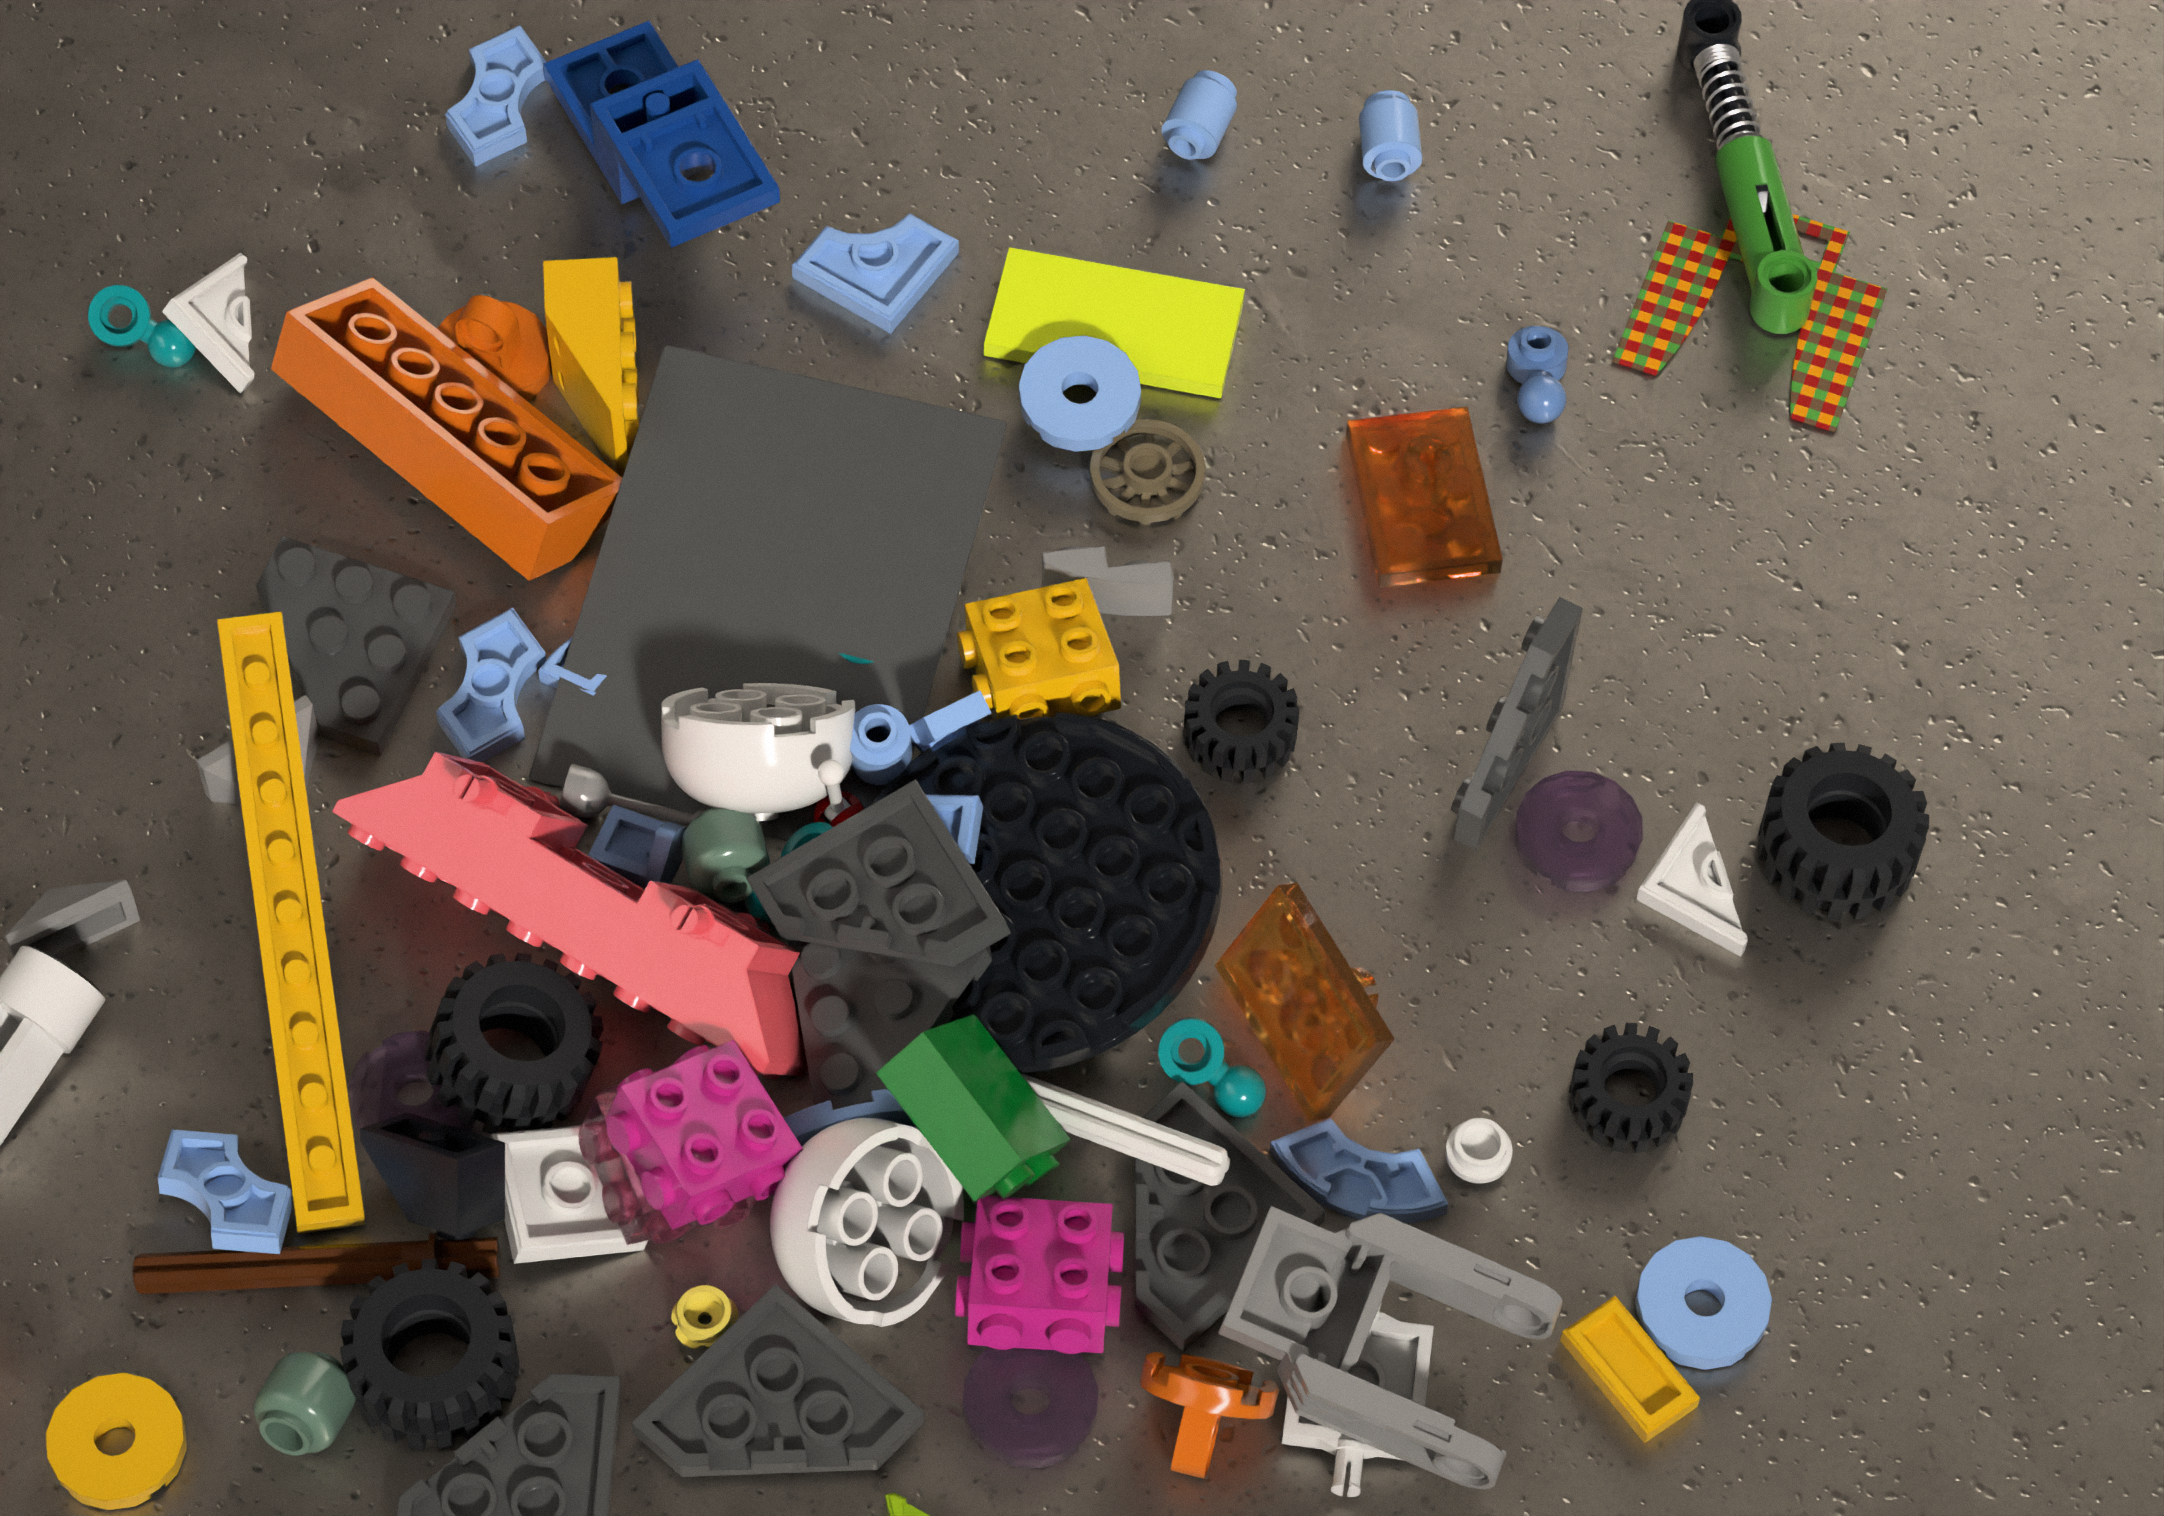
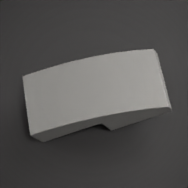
M1073 545L1063 547L1057 551L1042 552L1041 587L1087 578L1099 613L1120 616H1164L1172 614L1174 581L1170 561L1151 563L1146 560H1135L1122 566L1108 567L1105 546L1085 548Z

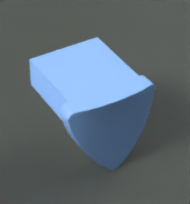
M981 690L910 724L911 742L921 753L929 748L934 752L943 745L968 734L966 728L981 724V719L991 714Z
M613 804L588 856L644 889L650 880L670 884L683 860L680 844L683 832L687 827L671 821L662 822Z

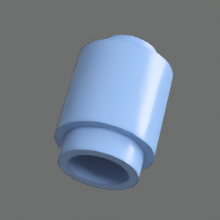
M1203 70L1197 72L1193 78L1184 82L1162 126L1163 138L1176 155L1184 159L1194 160L1206 159L1215 154L1237 109L1235 99L1237 90L1227 77L1214 71Z
M1385 90L1368 97L1359 115L1364 169L1370 175L1385 181L1404 179L1415 172L1422 163L1417 110L1411 104L1408 96L1399 91Z
M884 704L869 705L854 714L853 734L850 745L852 755L851 768L861 780L874 785H886L899 776L912 761L909 724L904 715L891 706Z

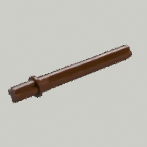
M429 1233L428 1240L282 1247L280 1254L233 1250L139 1254L134 1258L132 1277L135 1289L140 1294L369 1283L378 1275L385 1281L394 1278L392 1268L394 1266L407 1262L409 1271L422 1269L421 1259H437L440 1270H447L451 1261L465 1265L468 1279L472 1278L477 1272L485 1278L500 1277L501 1252L498 1237L439 1240L436 1233Z

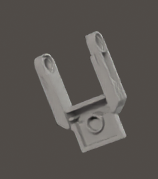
M1271 1206L1261 1226L1218 1334L1280 1360L1276 1370L1296 1414L1460 1485L1475 1489L1493 1488L1505 1460L1506 1450L1502 1449L1500 1451L1490 1442L1455 1427L1454 1423L1456 1420L1353 1376L1350 1373L1358 1362L1389 1280L1508 1332L1530 1339H1546L1551 1336L1563 1305L1561 1296L1554 1289L1538 1280L1382 1213L1353 1222L1347 1229L1333 1233Z

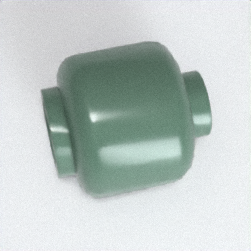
M711 808L695 818L683 832L680 847L691 888L717 903H735L746 899L753 891L746 878L771 864L761 825L750 813L724 808Z
M296 1352L287 1354L276 1363L257 1394L253 1411L260 1433L265 1441L274 1449L284 1454L297 1456L305 1453L321 1452L328 1448L334 1442L349 1417L356 1398L350 1389L344 1367L336 1358L322 1352Z

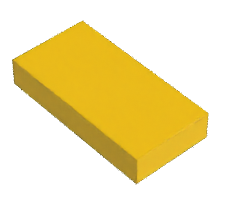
M1613 1296L1562 1331L1560 1342L1644 1444L1698 1407L1700 1401L1698 1394L1616 1296Z

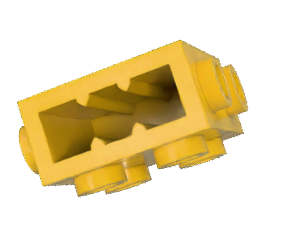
M1087 578L964 604L966 630L957 632L958 649L963 667L965 669L975 667L977 675L972 676L973 692L981 690L991 711L992 719L1016 714L1019 719L1054 717L1056 712L1094 716L1099 713L1121 709L1119 663Z

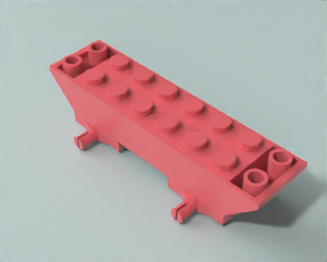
M434 752L422 775L337 801L332 812L351 823L347 831L350 836L373 849L382 851L384 846L404 855L400 865L410 873L426 881L434 883L439 878L457 887L452 897L468 908L487 915L491 910L508 918L510 921L505 929L517 938L536 947H541L544 942L563 952L559 962L573 972L591 980H594L596 975L615 983L617 987L613 995L629 1006L648 1013L649 1009L653 1008L671 1017L667 1028L678 1036L699 1046L703 1045L704 1041L720 1046L734 1040L757 1077L761 1074L778 1081L780 1075L805 1076L808 1066L803 1035L788 977L801 952L770 934V927L765 920L760 921V918L748 913L737 914L694 888L650 880L646 888L643 889L575 847L588 825L560 809V802L556 795L553 796L550 792H544L542 789L534 786L525 787L483 762Z

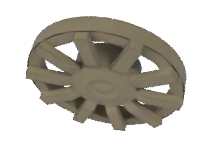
M1135 420V423L1126 433L1124 430L1120 435L1113 438V443L1101 449L1093 450L1090 461L1091 486L1098 499L1108 508V512L1111 515H1119L1129 520L1138 521L1143 525H1149V522H1158L1170 518L1176 520L1193 505L1203 491L1205 460L1199 445L1181 428L1159 420ZM1145 434V443L1134 447L1125 439ZM1154 435H1161L1173 442L1164 449L1154 444ZM1116 444L1125 457L1124 461H1119L1105 455L1109 448ZM1181 448L1191 457V461L1172 464V457ZM1100 466L1123 472V474L1102 479ZM1195 471V478L1192 484L1172 477V475ZM1123 485L1127 486V489L1118 498L1108 490ZM1169 487L1184 493V495L1178 500L1173 501L1166 489ZM1135 494L1142 495L1141 507L1128 504ZM1157 495L1164 506L1150 508L1151 496Z

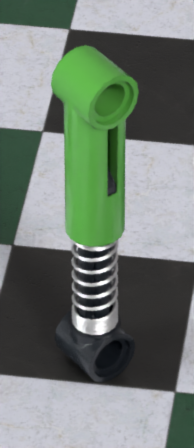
M1691 0L1688 2L1683 13L1677 54L1681 64L1697 75L1699 86L1703 89L1702 95L1706 101V111L1710 114V124L1714 127L1713 135L1717 139L1718 149L1715 157L1716 168L1752 291L1750 314L1754 322L1763 330L1774 334L1795 332L1805 325L1809 317L1817 283V270L1812 261L1803 253L1773 146L1759 133L1761 131L1760 125L1755 122L1757 113L1751 109L1753 107V100L1747 97L1750 90L1744 84L1746 75L1740 72L1742 69L1740 58L1742 54L1738 40L1742 14L1737 4L1732 0Z

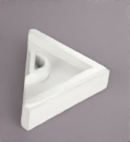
M239 253L172 298L162 311L239 393L247 389L253 381L255 374L250 368L248 343L252 339L250 299L245 296L244 266L247 264V257L242 253Z
M1696 802L1640 886L1636 900L1741 957L1746 949L1748 937L1742 930L1733 902L1734 894L1720 851L1716 850L1705 817L1706 808Z

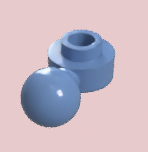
M1544 326L1525 327L1514 333L1508 342L1506 360L1509 374L1516 381L1522 383L1517 397L1521 413L1528 420L1540 424L1554 421L1562 414L1565 408L1566 393L1559 380L1566 372L1568 360V344L1565 338L1559 332Z

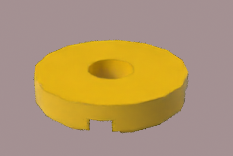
M128 1373L97 1376L72 1389L55 1408L46 1431L47 1459L60 1484L82 1504L105 1510L136 1507L151 1499L150 1494L159 1490L164 1483L167 1486L178 1474L187 1450L185 1423L171 1394L151 1379ZM126 1428L135 1433L133 1445L120 1455L111 1456L103 1454L98 1450L100 1439L112 1429Z

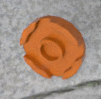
M475 295L468 300L465 306L450 313L437 327L439 331L526 401L534 399L547 384L552 369L547 329L536 314L516 303L499 301L489 296Z
M1163 1352L1145 1355L1139 1381L1141 1388L1157 1397L1184 1406L1172 1458L1171 1471L1205 1479L1221 1416L1243 1419H1266L1273 1416L1279 1388L1277 1383L1270 1379L1263 1381L1262 1387L1257 1388L1251 1385L1254 1372L1239 1366L1188 1354L1181 1355L1179 1367L1164 1365L1166 1356L1163 1355Z

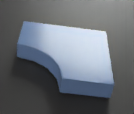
M910 213L894 226L874 233H846L826 226L792 265V278L891 334L959 254V240Z

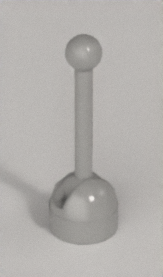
M571 764L559 807L573 817L591 818L601 813L607 806L612 807L614 804L639 814L686 826L705 811L700 810L691 814L612 794L608 782L601 773L576 764Z

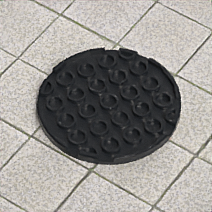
M1056 712L1054 717L1019 719L1016 714L989 720L966 728L968 734L943 745L934 752L929 748L912 760L899 776L886 784L870 806L915 779L925 795L979 796L983 804L975 864H970V866L1003 916L1011 934L990 945L992 962L978 981L972 979L952 1006L954 1015L948 1023L975 1014L1019 1073L1044 1071L1068 1066L1109 1050L1139 1032L1165 1010L1192 978L1212 939L1221 906L1223 864L1216 831L1208 810L1187 774L1168 754L1153 742L1130 729L1099 718L1065 712Z

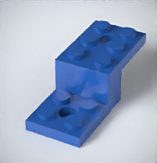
M650 21L543 63L547 83L621 204L640 197L671 248L780 202L779 186L699 59L678 67ZM619 84L630 86L612 95L608 92L612 87ZM703 170H711L714 173L709 179L700 182L686 179Z

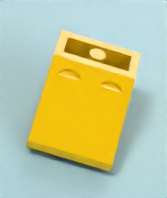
M617 257L543 261L544 308L553 382L608 466L623 478L640 424L637 411L639 385L635 360L637 335L633 309L632 281L620 282Z

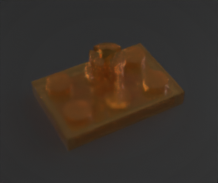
M1468 406L1347 421L1346 437L1379 588L1501 573L1503 558Z
M1297 882L1278 885L1214 965L1309 1122L1329 1118L1395 1040L1376 1009L1378 993L1367 995L1364 987L1377 985L1374 977L1363 967L1349 966Z

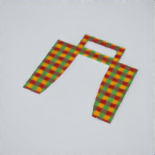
M1730 214L1721 236L1668 220L1612 360L1613 363L1657 376L1674 356L1704 311L1717 286L1728 258L1743 262ZM1792 214L1797 232L1826 240L1828 243L1821 261L1811 260L1817 270V283L1810 314L1805 325L1800 329L1796 347L1790 392V419L1835 433L1888 289L1835 272L1848 239L1849 231Z

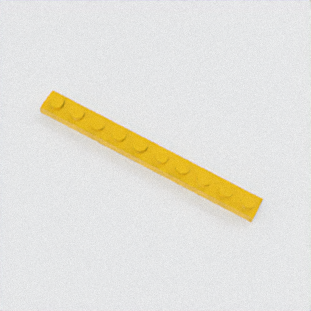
M282 611L217 619L298 1234L365 1225Z

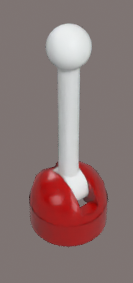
M835 760L824 761L818 769V777L823 784L827 785L828 796L818 801L814 809L813 818L814 822L826 823L823 819L827 817L830 821L829 825L835 827L864 810V807L856 796L848 791H841L840 782L844 777L842 765Z

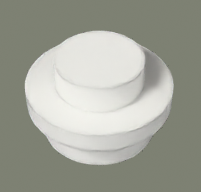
M1473 1118L1459 1124L1452 1130L1447 1139L1445 1155L1449 1167L1458 1177L1468 1182L1480 1184L1492 1182L1500 1178L1507 1171L1511 1163L1513 1149L1509 1136L1497 1123L1486 1118Z

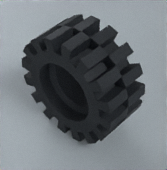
M1239 659L1237 671H1231L1228 661L1218 663L1216 677L1209 669H1206L1199 676V685L1192 683L1188 690V700H1185L1183 738L1184 744L1189 745V756L1194 763L1203 758L1202 771L1210 776L1217 767L1222 768L1221 780L1232 783L1234 772L1243 773V784L1253 783L1255 780V770L1258 769L1264 779L1274 775L1275 763L1282 768L1289 761L1290 751L1294 752L1297 740L1299 707H1297L1298 697L1294 688L1287 691L1288 680L1281 673L1273 680H1270L1271 667L1261 663L1257 673L1249 671L1250 660ZM1244 707L1261 714L1266 724L1256 734L1238 736L1221 729L1216 719L1226 709Z
M1626 1023L1623 1035H1618L1615 1025L1604 1028L1601 1040L1595 1034L1586 1041L1585 1050L1580 1049L1569 1088V1093H1571L1569 1101L1571 1113L1579 1112L1576 1124L1582 1132L1592 1126L1594 1131L1591 1140L1602 1145L1607 1136L1615 1139L1612 1150L1623 1153L1626 1141H1634L1635 1153L1647 1151L1650 1139L1659 1147L1667 1142L1669 1132L1675 1135L1681 1127L1683 1117L1686 1115L1693 1086V1073H1687L1690 1061L1686 1053L1675 1056L1678 1043L1672 1037H1669L1661 1045L1657 1042L1660 1030L1651 1026L1648 1028L1646 1037L1637 1035L1638 1023ZM1616 1071H1635L1645 1075L1653 1082L1656 1095L1646 1105H1626L1609 1095L1605 1081Z

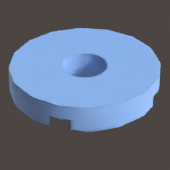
M1085 335L1059 338L1039 348L1025 364L1019 382L1021 414L1028 426L1030 423L1032 428L1040 433V438L1053 447L1074 452L1101 449L1113 443L1114 437L1120 435L1124 430L1126 433L1135 423L1141 404L1138 371L1125 352L1106 340ZM1086 385L1092 388L1097 395L1087 403L1077 404L1066 399L1063 393L1071 386Z
M1699 1236L1676 1240L1652 1256L1640 1275L1634 1307L1639 1325L1654 1343L1665 1351L1664 1355L1679 1365L1707 1370L1731 1366L1744 1358L1746 1352L1753 1349L1756 1343L1758 1344L1766 1332L1769 1323L1772 1297L1765 1274L1749 1254L1727 1241ZM1693 1291H1707L1718 1299L1721 1310L1712 1316L1697 1315L1686 1305L1685 1296Z

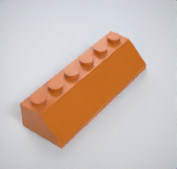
M369 278L286 312L271 370L527 580L531 581L571 562L611 516L622 477L375 278Z

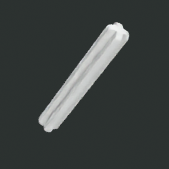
M1020 1073L1060 1126L1068 1133L1210 1186L1219 1185L1225 1173L1229 1170L1230 1158L1223 1147Z

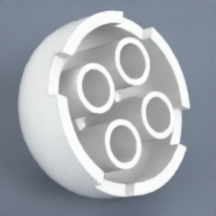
M744 683L743 689L721 691L716 693L715 698L708 699V690L703 687L682 691L665 698L661 703L664 761L677 785L700 803L716 809L724 808L750 813L757 821L774 820L778 818V812L800 809L828 796L827 785L823 784L818 777V769L824 761H838L844 769L843 779L845 778L852 763L850 745L853 734L855 701L846 700L842 701V705L836 704V691L777 683ZM767 704L775 705V707H767Z
M856 1118L829 1126L810 1138L802 1146L803 1150L788 1163L785 1168V1177L778 1182L770 1215V1235L773 1253L781 1274L790 1288L814 1309L856 1324H873L879 1327L893 1325L905 1320L921 1309L951 1268V1265L938 1262L937 1260L950 1242L954 1219L963 1221L964 1199L962 1185L920 1130L914 1127L878 1118ZM895 1255L915 1261L928 1259L926 1269L919 1281L904 1293L893 1298L861 1302L848 1298L839 1292H846L869 1300H880L889 1294L897 1280L898 1261Z

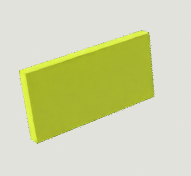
M1009 247L984 341V356L1027 363L1039 348L1059 338L1085 335L1106 340L1125 352L1138 371L1140 384L1221 399L1243 308L1245 289Z

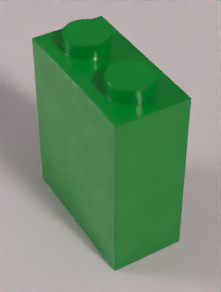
M975 1014L923 1031L876 1072L877 1076L973 1201H977L995 1192H998L1002 1199H1005L1024 1185L1027 1188L1034 1186L1059 1166L1060 1163L1054 1154L1071 1141L1064 1129Z

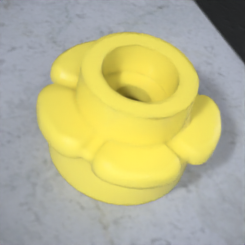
M709 1285L696 1286L686 1291L674 1305L671 1314L672 1323L677 1325L675 1331L677 1339L691 1349H699L701 1346H706L708 1349L739 1319L738 1309L733 1300L728 1298L720 1289ZM702 1315L711 1317V1322L706 1325L701 1324L698 1320Z

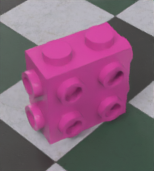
M734 1040L710 1050L706 1045L697 1046L684 1053L669 1067L654 1073L650 1068H645L629 1075L617 1086L616 1097L604 1119L612 1145L620 1154L627 1156L641 1179L642 1190L648 1203L654 1209L662 1212L672 1230L695 1220L700 1225L711 1223L725 1215L733 1207L734 1203L750 1196H754L756 1200H764L773 1196L778 1182L785 1177L786 1166L803 1150Z
M986 1196L977 1200L976 1222H962L960 1262L972 1263L971 1276H958L956 1288L955 1317H968L967 1345L988 1346L998 1350L1012 1348L1056 1350L1064 1354H1078L1081 1352L1104 1353L1105 1326L1119 1327L1121 1286L1108 1285L1109 1272L1122 1273L1125 1232L1111 1231L1113 1204L1012 1197L1002 1199V1197Z

